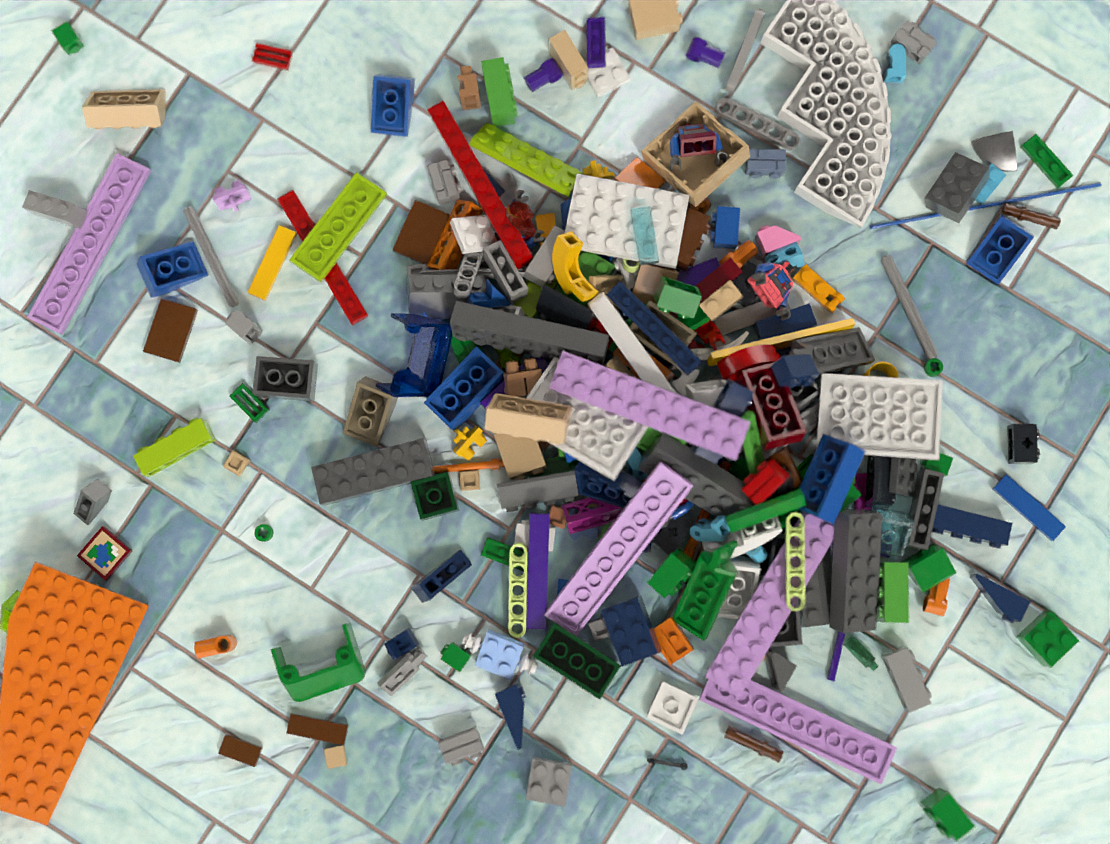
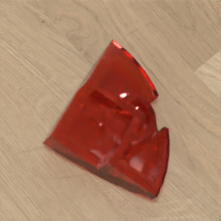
M514 201L510 205L508 204L505 213L510 223L521 233L533 238L536 230L530 221L534 214L529 205Z

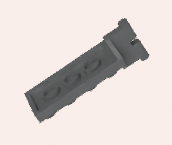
M860 327L794 340L791 343V353L789 354H810L820 375L822 373L826 374L872 364L875 361Z
M892 457L889 492L905 497H913V492L916 489L914 481L917 471L916 458Z

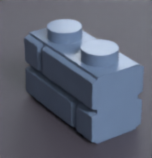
M749 149L750 158L746 161V175H750L751 178H761L762 175H765L772 179H777L784 175L786 170L785 149Z

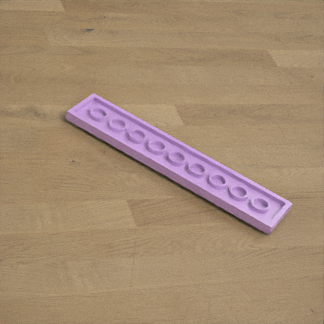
M116 153L85 210L88 213L81 229L75 228L27 318L61 335L64 334L151 173L149 168Z
M562 351L549 387L557 392L737 460L751 423L740 417L566 351Z
M660 461L547 608L545 616L577 636L691 490L693 483Z
M802 512L801 515L805 521L806 587L834 539L835 524ZM799 518L794 525L795 528L800 525ZM792 536L789 542L792 547L796 548L800 545L799 537ZM785 542L704 676L738 698L742 695L791 612L786 606ZM792 556L790 558V565L796 568L800 565L799 557ZM793 576L790 579V585L797 588L801 581L799 577ZM793 596L790 599L792 607H794L799 597Z
M707 679L699 698L700 701L879 784L883 783L897 747L752 680L749 681L742 695L738 698Z

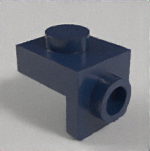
M410 628L384 643L388 654L393 660L420 645Z

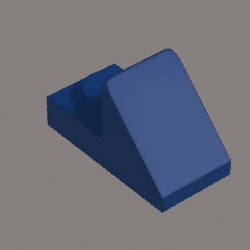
M486 280V293L475 292L467 297L469 304L485 308L510 306L508 299L489 280Z

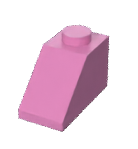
M776 225L761 227L755 236L763 257H766L776 249L794 242L799 244L801 240L799 235Z

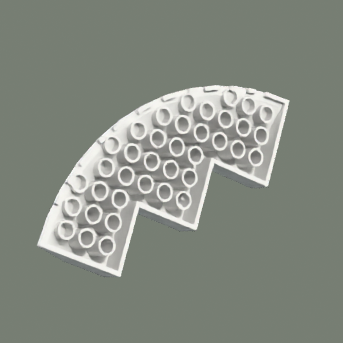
M787 0L763 34L761 44L806 73L780 109L777 118L823 146V149L798 184L794 193L823 212L862 228L880 193L890 155L891 111L888 105L886 84L881 76V68L877 59L873 56L870 44L864 39L859 26L850 19L847 11L843 10L836 3V0Z

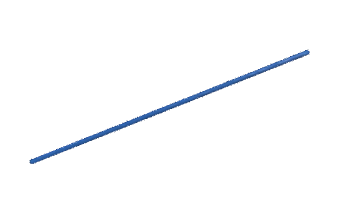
M1095 183L1085 186H1079L994 203H988L978 206H972L969 208L968 211L1003 205L1005 202L1009 204L1035 198H1041L1094 187H1100L1102 184ZM935 213L887 223H881L871 225L870 229L913 222L923 219H929L939 217L942 215Z

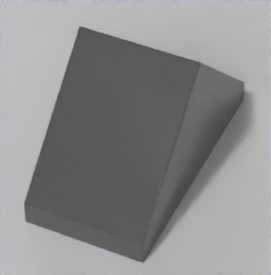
M768 649L765 657L771 685L775 689L782 691L797 665Z

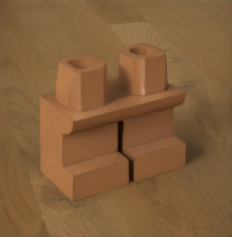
M471 66L460 67L461 75L457 77L463 111L481 108L476 73L472 74Z
M535 358L523 359L525 369L518 370L517 361L506 362V372H503L505 395L515 397L529 395L542 376L541 369L537 367Z

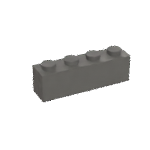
M928 469L918 471L916 489L913 494L902 546L917 550H928L944 473Z

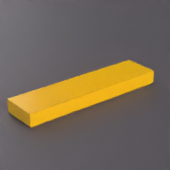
M280 225L278 226L247 292L248 294L264 301L267 300L296 238V232Z

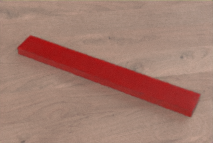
M291 190L277 200L303 242L315 225L295 191ZM336 262L324 279L353 326L367 318L368 314Z

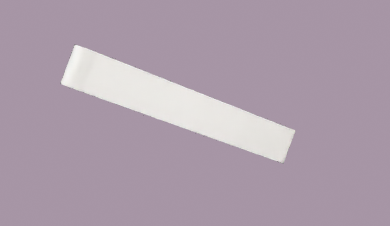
M602 291L587 304L642 381L676 393L605 293Z

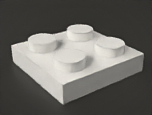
M612 47L606 50V67L589 68L587 80L597 98L629 82L630 77Z
M486 215L451 219L450 224L462 254L482 252L483 248L497 242Z
M662 681L646 718L683 735L699 698Z

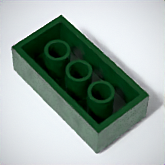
M555 622L533 655V657L599 700L621 667L619 663Z

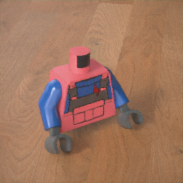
M770 262L758 264L755 273L747 281L765 307L777 309L775 314L781 316L782 321L790 318L791 313L787 308V300L793 287V282L788 275L794 270L793 266L789 262H785L782 266Z

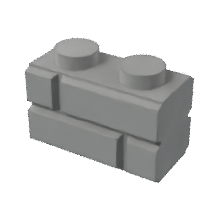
M907 20L894 35L890 43L893 45H903L906 55L920 65L937 42L934 41L935 39L932 35L922 32L916 23Z
M444 160L428 165L427 168L438 204L444 205L460 199L459 193H462L459 182L455 183L454 176L457 173L454 164L450 165L449 160Z
M240 310L233 311L227 317L226 325L249 344H252L262 334L263 330Z
M477 726L438 741L446 765L449 763L452 766L458 765L463 762L462 758L470 756V759L481 756V751L484 750Z

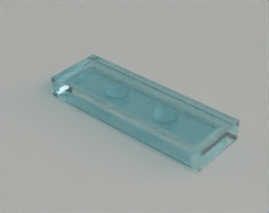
M650 206L632 208L631 217L639 264L659 263Z

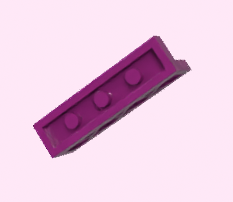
M590 497L562 505L569 534L612 523L623 510V508ZM592 503L598 505L597 508L593 510L587 508V506ZM574 508L579 510L577 514L569 516L567 511Z

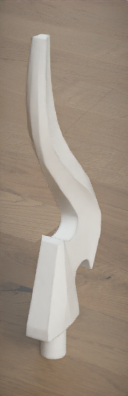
M746 331L729 344L717 347V350L712 348L690 350L700 360H707L711 352L741 345L749 332ZM674 364L672 370L679 369L681 376L670 384L674 387L673 389L677 394L685 396V385L693 384L699 374V370H694L687 376Z

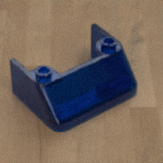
M391 313V317L403 323L405 330L409 333H414L407 368L398 369L393 375L392 383H376V387L392 397H429L443 380L453 336L451 325L444 321L417 314Z

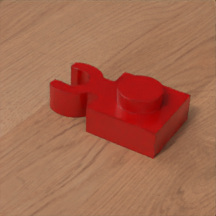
M711 319L694 330L705 344L710 343L713 350H717L716 342L721 341L722 344H725L723 336L720 335L719 328Z

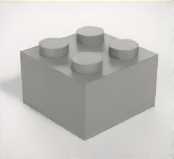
M533 756L526 800L565 807L572 763Z

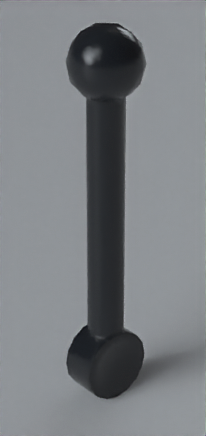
M647 758L648 763L679 767L682 770L688 768L685 762L679 764Z

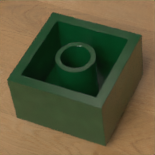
M449 472L410 482L420 520L424 521L460 511Z

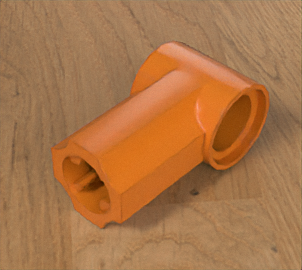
M747 240L734 252L731 251L724 256L719 263L722 265L731 257L737 266L742 269L744 264L758 254L759 251L753 242Z
M949 578L929 589L923 602V612L942 617L945 615L948 605L946 597L950 583Z
M232 635L195 642L194 651L198 659L227 653L236 648L237 641ZM224 639H226L229 643L227 649H225L222 645Z

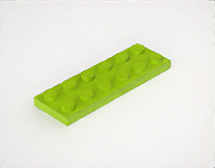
M488 123L484 124L471 138L469 146L567 197L574 190L576 175H583L577 168L563 163L560 159H556Z
M356 172L289 261L321 283L386 198L387 193Z

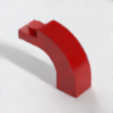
M763 344L736 351L718 361L717 365L724 380L729 378L737 381L742 370L775 363L782 356L776 352L774 345Z

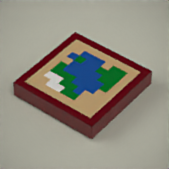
M102 526L79 552L77 557L107 581L131 554L132 550L106 527Z

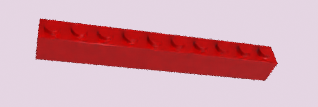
M444 100L428 108L427 111L432 122L517 270L531 263L533 257Z

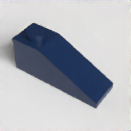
M460 549L420 579L411 589L422 603L429 601L472 564Z
M971 574L970 578L994 610L1002 615L1001 619L1012 624L1013 622L1022 621L1031 602L1030 600L979 574Z
M518 684L496 692L495 696L517 750L522 748L524 698H526V694L522 686L519 687Z

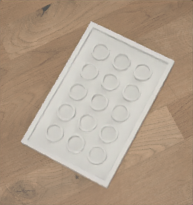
M577 174L565 233L572 231L584 243L581 251L676 269L689 195Z
M554 357L526 399L573 406L568 434L564 444L552 445L615 480L648 429V426L550 389L549 387L559 359Z
M822 373L817 447L822 435L825 434L865 450L864 455L938 460L943 381Z

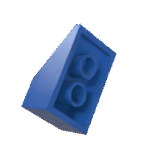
M383 74L373 76L371 133L408 137L414 100L415 78Z
M1001 214L967 264L999 285L1033 240L1034 235Z
M194 241L140 256L136 264L151 298L168 294L208 276Z

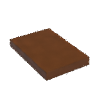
M415 200L392 251L427 266L450 214Z
M161 298L143 352L181 363L198 310Z

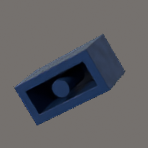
M810 354L782 356L771 365L780 387L789 386V388L797 385L805 387L812 384L813 380L820 375Z

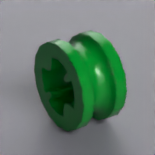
M932 358L925 364L924 371L928 376L936 377L943 371V363L937 358ZM935 363L938 371H931V365Z
M266 524L257 526L254 532L256 539L262 542L271 540L274 534L272 527ZM262 528L268 530L266 538L259 534V532H262Z

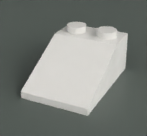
M736 556L730 559L738 572L717 617L739 619L757 589L760 564L753 562L750 557Z

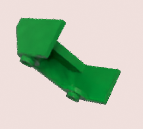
M351 623L342 625L348 644L337 649L335 653L337 665L300 677L297 667L290 664L286 665L281 647L270 649L279 679L292 700L302 702L358 683L365 678V666Z

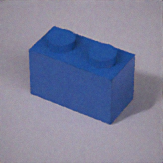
M717 206L716 212H712L711 223H715L714 230H711L710 242H713V248L736 249L738 245L740 208Z

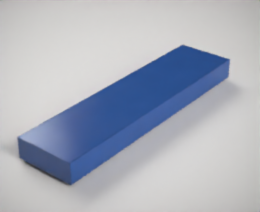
M1007 474L992 488L1050 541H1054L1065 529L1066 526Z

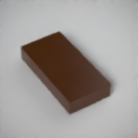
M226 734L218 754L256 767L263 747Z

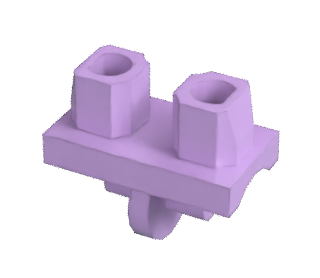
M240 180L232 182L231 189L226 190L225 187L215 189V195L212 197L220 211L233 208L237 212L239 211L238 205L251 199L250 193Z

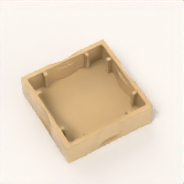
M696 101L667 130L660 133L641 151L644 162L679 193L689 195V202L695 207L750 158L749 145L730 129L722 126L710 112ZM705 124L710 130L719 134L723 146L722 152L728 155V159L724 164L720 160V165L716 166L714 161L717 153L689 157L679 156L678 158L682 161L681 170L679 171L678 165H673L671 171L670 140L675 133H678L679 126Z

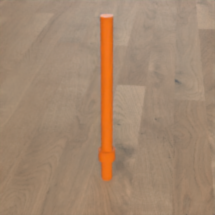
M494 458L491 461L433 466L435 474L490 468L492 470H500L501 467L505 466L503 460Z

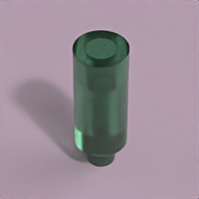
M854 635L844 642L843 645L865 668L869 667L872 671L878 668V665L875 663L876 658Z

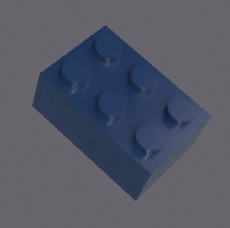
M642 596L601 610L621 667L659 654L662 651Z

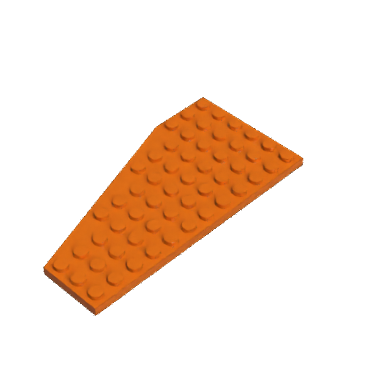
M35 561L9 616L0 696V811L48 825L149 605Z

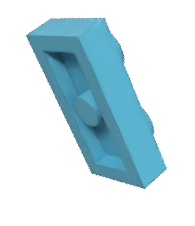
M993 164L989 166V180L975 199L981 205L1006 177V174Z

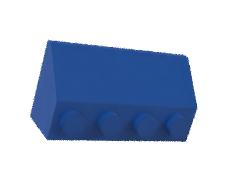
M475 347L423 403L454 431L456 428L459 429L481 405L480 402L505 380L503 371L479 348Z
M823 434L799 488L804 495L806 506L798 509L834 524L866 451L851 443Z

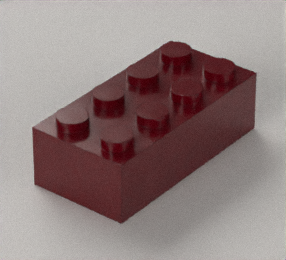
M774 363L742 370L738 379L739 384L754 392L752 402L747 407L749 411L754 412L764 451L802 441L807 432L789 386L780 387L771 368V365Z

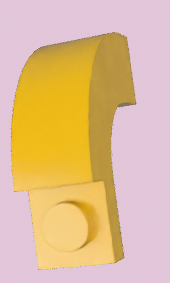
M570 231L557 236L552 252L553 269L563 291L567 295L574 293L581 302L596 297L598 291L585 279L580 271L578 257L584 243Z

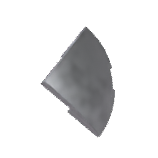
M1013 131L998 133L971 141L975 153L982 161L987 160L1001 171L1013 172L1017 170Z

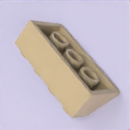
M165 89L92 91L82 106L87 128L103 129L105 127L120 129L122 127L140 128L142 126H149L150 128H157L162 126L166 113Z
M495 393L486 409L485 430L493 434L504 433L516 438L527 437L533 441L544 440L549 441L551 444H564L568 434L573 406Z

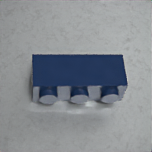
M810 303L791 309V317L782 321L781 316L774 315L755 322L753 327L758 340L816 327L818 324Z

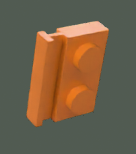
M672 616L654 628L662 650L661 653L670 665L694 650V647Z

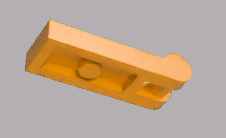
M806 264L792 278L794 282L830 313H833L836 310V306L845 300L841 293L832 288ZM828 295L833 298L830 302L825 299Z

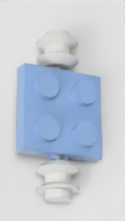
M489 629L483 643L481 642L480 635L475 638L472 636V632L469 635L466 634L463 639L462 645L465 646L464 650L471 648L473 654L479 648L480 652L475 666L510 680L516 666H519L520 673L526 670L528 671V676H530V673L535 674L538 662L535 661L536 658L530 660L528 654L523 656L522 660L520 658L525 645L522 642Z

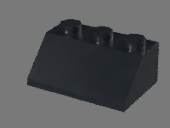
M545 284L543 285L536 306V311L539 314L538 317L541 320L594 331L599 322L593 311Z
M868 455L866 507L888 509L892 504H895L896 494L889 492L892 457Z

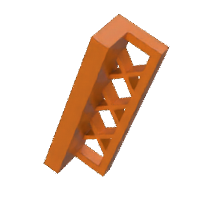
M457 199L427 264L428 268L434 270L458 268L464 254H462L453 229L451 230V219L482 215L483 210L471 201ZM461 206H464L463 210L459 213ZM441 257L438 264L435 265L437 259Z

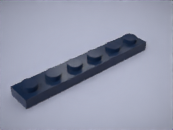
M621 282L606 294L687 376L702 363Z

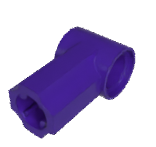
M693 37L685 56L693 62L702 61L719 69L726 52L709 46L701 38Z
M550 58L543 62L539 69L525 76L524 81L529 90L534 92L547 83L557 82L562 78L563 72L555 60Z

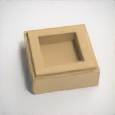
M232 450L223 467L241 476L250 460Z
M479 470L459 471L461 491L480 490Z
M345 745L324 749L327 769L348 765Z

